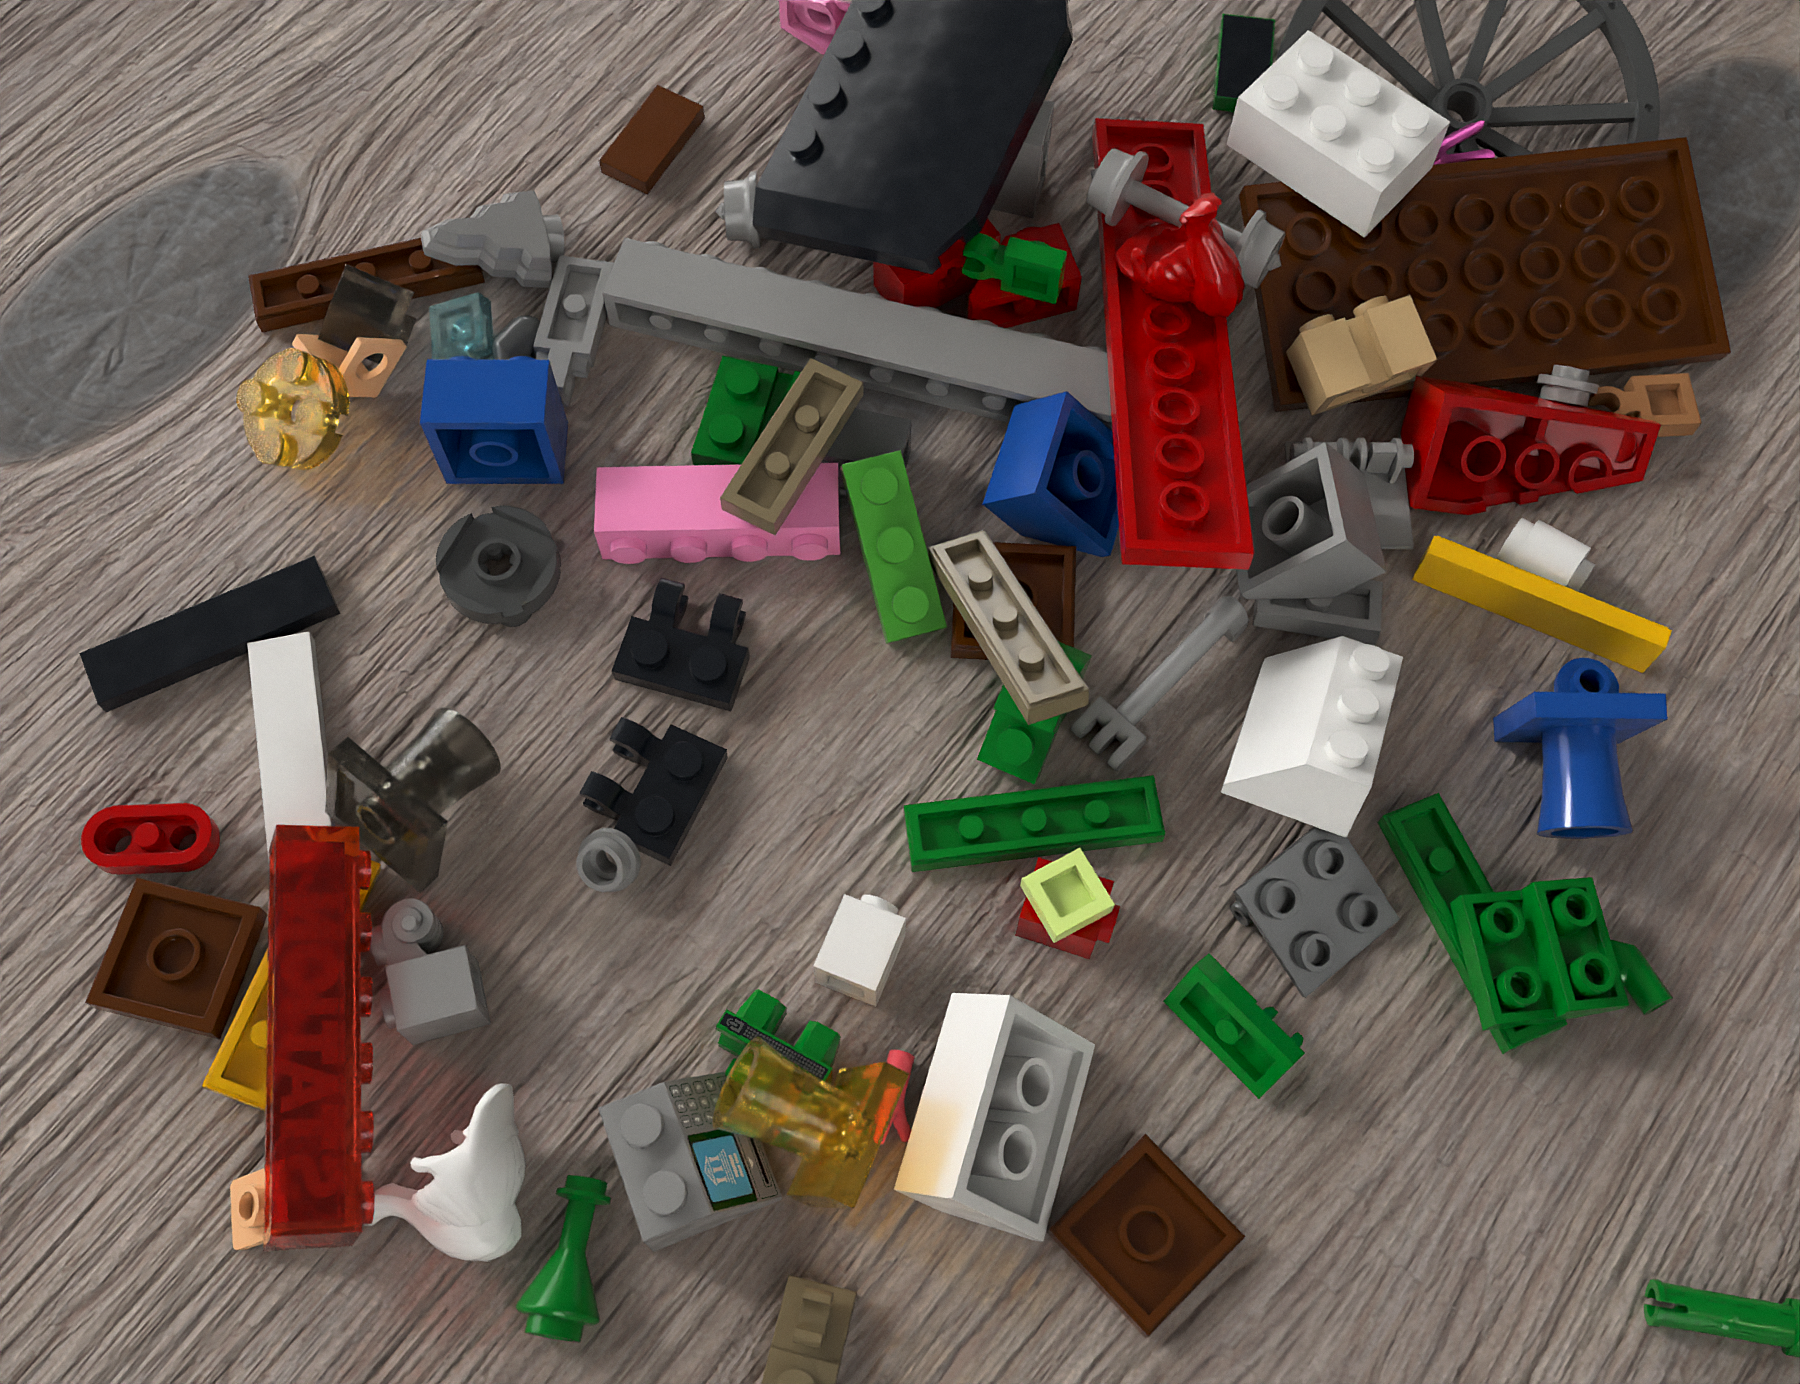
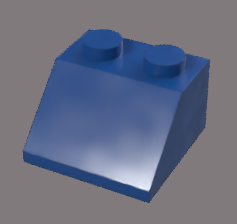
M1067 391L1014 405L982 505L1021 536L1054 545L1076 546V551L1099 557L1111 556L1119 528L1113 432Z

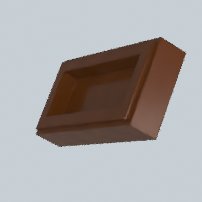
M657 85L600 158L601 173L648 195L705 119L703 105Z

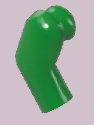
M1611 940L1624 987L1644 1015L1657 1010L1673 999L1644 955L1635 945Z

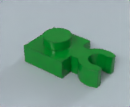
M978 233L965 245L963 255L967 257L962 268V274L978 280L996 278L1001 280L1000 290L1056 305L1063 284L1067 251L1052 248L1040 241H1026L1011 236L1007 246L1000 245L992 237L982 233Z

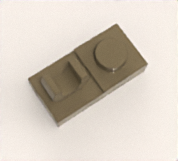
M789 1275L761 1384H836L857 1292Z

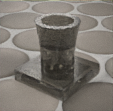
M438 708L416 737L385 768L349 737L345 738L328 753L325 813L421 893L439 875L448 821L441 814L468 793L496 777L501 771L500 760L490 741L476 725L452 709Z

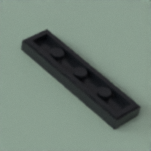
M312 556L79 654L97 704L105 712H109L248 653L247 643L291 635L341 613L320 564L315 556Z

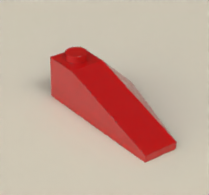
M1416 376L1400 432L1403 444H1412L1414 448L1413 465L1411 468H1405L1409 506L1414 509L1472 515L1486 512V507L1510 502L1523 505L1538 502V497L1566 491H1573L1579 494L1640 482L1644 479L1661 424L1642 418L1469 383Z

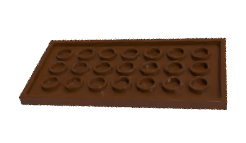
M1687 137L1433 165L1431 170L1365 238L1283 182L1245 185L1239 194L1244 229L1252 216L1260 209L1266 212V220L1270 224L1286 233L1278 252L1281 266L1271 271L1269 270L1260 286L1254 288L1275 412L1309 408L1286 353L1300 334V327L1315 318L1332 314L1334 320L1345 317L1347 321L1355 318L1353 310L1357 306L1379 296H1387L1389 302L1408 295L1411 296L1437 358V361L1422 377L1495 387L1537 382L1539 374L1551 375L1554 365L1579 368L1590 371L1589 375L1718 361L1731 353ZM1415 380L1351 403L1411 396Z

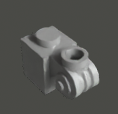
M414 898L403 899L393 904L386 911L382 925L369 928V941L373 957L378 966L387 964L385 968L389 988L380 991V1003L388 1028H396L412 1045L491 1024L479 962L466 945L430 954L440 946L444 937V928L431 908L423 901Z

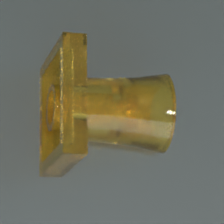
M755 1037L743 1049L728 1074L715 1106L713 1127L759 1140L801 1157L802 1160L787 1196L810 1207L854 1209L909 1073L887 1062H879L840 1069L834 1085H831L790 1061L760 1037Z

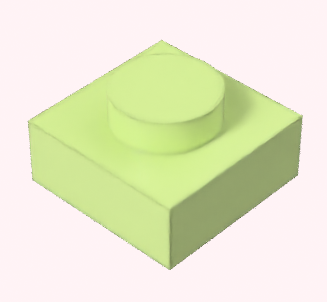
M1081 848L1036 870L1021 880L1020 887L1054 943L1111 913L1115 905Z

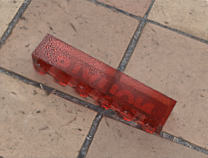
M276 825L269 848L263 1251L353 1246L362 1233V1225L372 1224L375 1204L374 1184L372 1180L362 1181V1153H371L374 1118L372 1110H361V1084H370L373 1073V1046L371 1042H361V1017H370L373 987L371 976H360V953H369L372 938L371 913L360 912V890H368L370 886L371 852L370 850H360L359 827Z

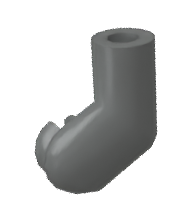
M533 316L513 318L492 341L493 359L509 360L516 356H529L534 351L533 345L540 321Z

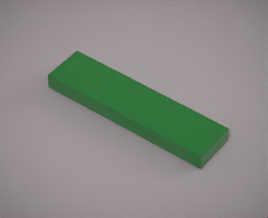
M1154 775L910 804L903 807L911 872L1066 854L1078 848H1081L1082 851L1157 843L1163 842L1165 837Z
M1436 793L1383 815L1377 823L1475 1002L1450 902L1460 895L1490 893L1494 891L1439 793ZM1566 1020L1494 1029L1490 1030L1502 1054H1505L1560 1030L1567 1025Z

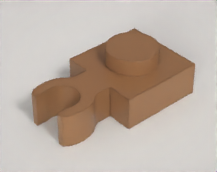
M1689 373L1631 376L1623 388L1624 391L1612 386L1598 387L1597 394L1590 396L1587 405H1603L1612 413L1656 421L1661 424L1657 437L1693 435L1702 424Z

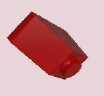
M1060 223L1043 227L1033 226L1024 228L1016 234L1005 236L1000 244L1007 246L1011 236L1026 241H1040L1052 248L1067 251L1063 284L1056 305L1000 290L1001 280L990 278L978 280L970 293L967 319L973 321L979 319L987 320L998 327L1010 328L1077 310L1082 276Z

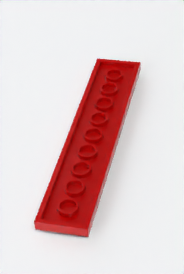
M1095 118L1092 133L1094 169L1100 166L1107 153L1113 148L1130 155H1136L1138 152L1143 151L1148 154L1149 160L1141 183L1189 207L1191 206L1190 200H1198L1203 194L1211 193L1203 124ZM1130 204L1122 219L1115 226H1110L1105 223V215L1097 210L1121 562L1124 565L1249 570L1254 556L1227 319L1226 317L1208 316L1199 311L1192 302L1170 303L1163 301L1138 286L1120 271L1115 255L1124 242L1145 227L1155 223L1167 222Z

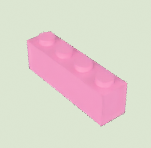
M821 463L776 535L722 510L720 497L741 465L597 467L594 534L602 559H612L622 564H637L645 559L673 558L683 563H696L704 560L706 557H733L740 561L755 562L764 559L766 556H794L800 560L813 561L822 559L826 555H840L838 463Z

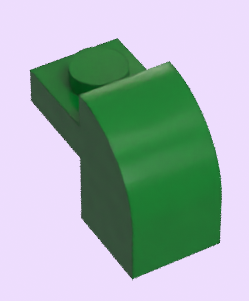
M1058 641L1083 680L1092 655ZM1003 684L993 708L996 711L977 760L1035 784L1040 777L1061 722L1069 712L1028 725Z

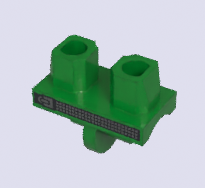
M759 989L754 991L736 1014L726 1009L716 1025V1030L721 1032L718 1046L755 1066V1068H752L734 1058L725 1072L726 1077L744 1086L738 1106L752 1113L764 1097L776 1105L785 1108L792 1096L793 1090L774 1080V1078L822 1104L832 1087V1067L840 1046L841 1036L825 1025L811 1020L808 1022L795 1046L774 1036L787 1015V1007L776 998Z

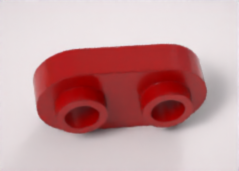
M189 803L110 806L94 814L86 823L81 835V847L85 856L101 870L115 875L194 871L206 865L214 857L220 843V832L215 821L203 809ZM196 834V840L191 847L185 850L179 849L180 842L185 836ZM126 836H132L128 848L121 852H115L119 840Z

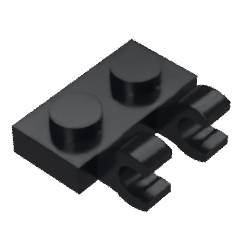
M661 578L654 593L649 621L631 616L612 668L615 680L731 712L750 659L748 647L736 645L746 617V612L741 611L743 599L719 593L713 607L708 636H703L678 629L689 600L688 596L682 595L685 584Z
M621 717L609 738L611 742L615 743L613 752L624 759L641 764L647 768L633 794L610 778L591 771L579 792L580 796L585 797L583 806L618 821L614 829L626 834L634 842L639 852L671 866L728 758L727 749L670 724L661 740L640 724Z

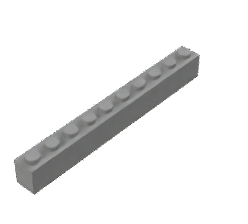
M624 238L602 292L609 324L613 327L802 372L809 359L812 358L862 381L864 388L1008 423L1014 405L1067 391L1112 431L1107 350L1100 347H1082L1054 340L1042 333H1023L998 327L987 320L979 319L973 321L944 314L928 306L914 307L889 301L874 293H855L834 288L819 280L805 281L777 274L773 270L764 267L750 268L725 262L710 254L696 255L668 248L659 242H641L629 238Z

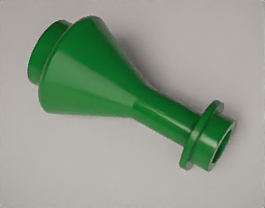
M567 1175L564 1188H557L556 1195L568 1200L559 1245L516 1303L517 1311L528 1315L524 1333L580 1343L584 1325L594 1326L599 1323L600 1317L588 1267L586 1248L596 1205H610L611 1198L605 1195L607 1182L585 1176Z

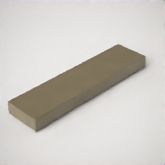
M985 530L928 547L931 567L1028 725L1089 705L1088 687Z

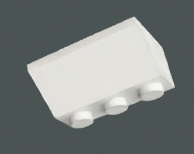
M1340 636L1265 658L1221 793L1346 838L1372 787L1403 657L1382 650L1377 646Z
M952 993L894 1190L938 1211L1024 1238L1043 1242L1095 1044L1011 995Z

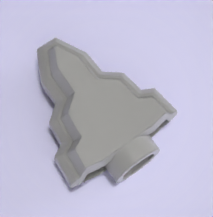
M534 190L503 194L500 203L479 205L470 218L446 219L421 232L424 255L453 265H479L492 277L515 278L522 287L550 288L553 279L551 262H557L560 255L564 256V231L559 215L542 214L540 202Z

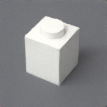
M844 894L813 965L815 982L876 1007L904 941L906 918L897 915V907L882 898L865 894L859 900Z

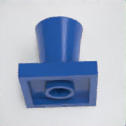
M1533 692L1493 718L1494 742L1542 743V800L1537 835L1560 839H1589L1621 836L1633 832L1623 795L1617 744L1668 720L1666 694Z

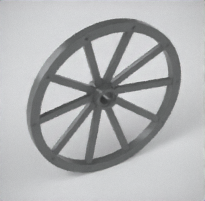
M1302 0L1285 31L1277 53L1276 60L1308 30L1311 31L1315 21L1323 12L1416 99L1450 121L1445 136L1468 124L1480 120L1484 121V128L1479 133L1446 151L1447 154L1479 150L1478 145L1484 149L1492 150L1499 158L1534 154L1491 129L1492 127L1629 123L1627 144L1656 141L1659 136L1660 101L1653 61L1638 25L1622 0H1576L1587 11V15L1486 86L1480 84L1478 79L1508 0H1488L1461 76L1458 79L1454 78L1436 1L1414 0L1435 86L1342 0ZM1598 28L1605 35L1615 54L1623 76L1628 100L1626 103L1492 107V103ZM1448 110L1458 113L1464 122L1453 119Z

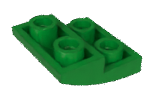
M1592 877L1532 882L1521 890L1460 895L1450 902L1483 1031L1578 1018L1619 1010L1629 1006Z

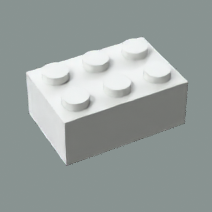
M1308 30L1238 97L1226 145L1365 238L1431 170L1450 121Z

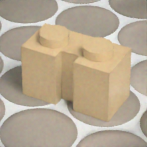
M1410 295L1391 302L1388 301L1387 296H1379L1357 306L1353 310L1355 318L1347 321L1345 317L1334 320L1333 315L1328 314L1315 318L1300 327V334L1286 353L1312 416L1414 381L1416 376H1422L1437 361Z

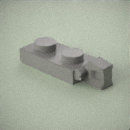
M562 255L558 258L533 348L537 360L550 361L564 407L569 406L575 388V377L587 378L590 367L594 366L607 317L602 292L614 262Z

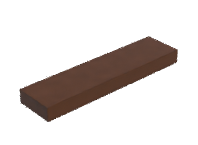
M421 238L248 275L255 319L262 333L485 283L483 271L479 265H453L424 255Z

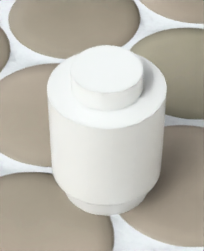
M1521 518L1496 558L1578 592L1596 565L1586 560L1591 550L1589 546L1541 520L1533 524L1524 518Z

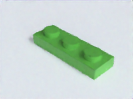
M901 450L842 464L840 471L886 644L947 628Z

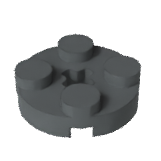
M503 505L491 507L493 513L482 514L476 518L470 513L456 521L440 541L436 553V568L439 572L440 584L452 606L465 617L485 624L501 623L507 627H518L526 623L532 613L539 610L554 593L561 574V557L558 548L545 523L527 510ZM504 554L510 555L509 563L511 568L503 574L490 575L489 568L485 565L488 559L499 561Z

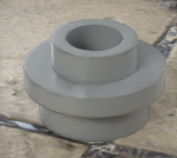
M1554 365L1551 375L1539 374L1537 383L1542 385L1539 398L1587 407L1590 394H1597L1599 385L1587 382L1590 371L1562 365Z
M601 828L592 832L582 841L578 851L576 866L580 878L590 888L600 892H616L627 888L635 881L640 872L641 859L636 845L626 834L612 828ZM606 852L613 857L616 865L608 860Z

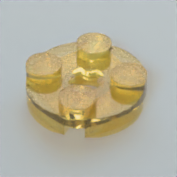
M287 348L266 360L257 370L253 379H247L240 385L236 396L237 407L243 413L245 434L257 459L264 464L296 470H309L317 467L334 453L343 436L335 433L339 424L340 414L348 416L350 404L348 388L339 369L325 359L296 348ZM300 400V404L295 409V421L291 419V410L295 401Z

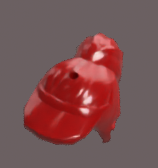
M1206 193L1198 200H1190L1191 206L1179 218V222L1183 224L1180 227L1169 223L1152 224L1128 238L1116 252L1115 257L1122 274L1163 301L1170 303L1192 302L1199 311L1208 316L1228 317L1243 300L1245 283L1242 277V269L1234 250L1225 241L1221 225L1215 219L1222 200L1214 193Z

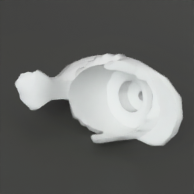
M497 1084L484 1094L474 1109L469 1127L465 1130H454L451 1133V1140L453 1143L458 1144V1147L442 1155L428 1156L423 1159L414 1157L412 1159L411 1168L419 1173H432L434 1176V1180L423 1189L415 1190L390 1183L367 1195L359 1214L364 1226H373L382 1218L391 1215L403 1218L415 1227L435 1248L450 1257L462 1260L488 1262L511 1251L521 1238V1218L515 1201L525 1177L526 1164L521 1142L518 1138L519 1131L514 1123L512 1086L509 1084Z

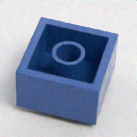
M455 356L450 359H427L420 425L446 484H564L568 421L549 360H537L528 356H516L509 360H484L468 356Z

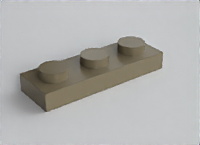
M810 358L721 495L722 510L776 535L863 397V382Z

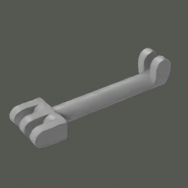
M1232 596L1221 597L1205 613L1204 620L1117 709L1113 708L1100 696L1074 722L1070 730L1077 737L1082 738L1097 723L1102 725L1104 728L1092 739L1089 747L1097 755H1100L1115 739L1121 742L1122 745L1111 754L1107 761V764L1116 772L1119 771L1146 744V736L1135 725L1223 635L1231 642H1234L1247 628L1249 618L1243 605Z

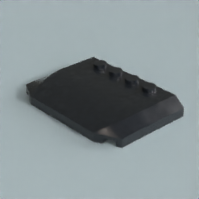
M852 0L756 185L752 225L760 237L933 274L942 266L938 259L939 256L958 240L967 244L983 229L1073 41L1068 0Z

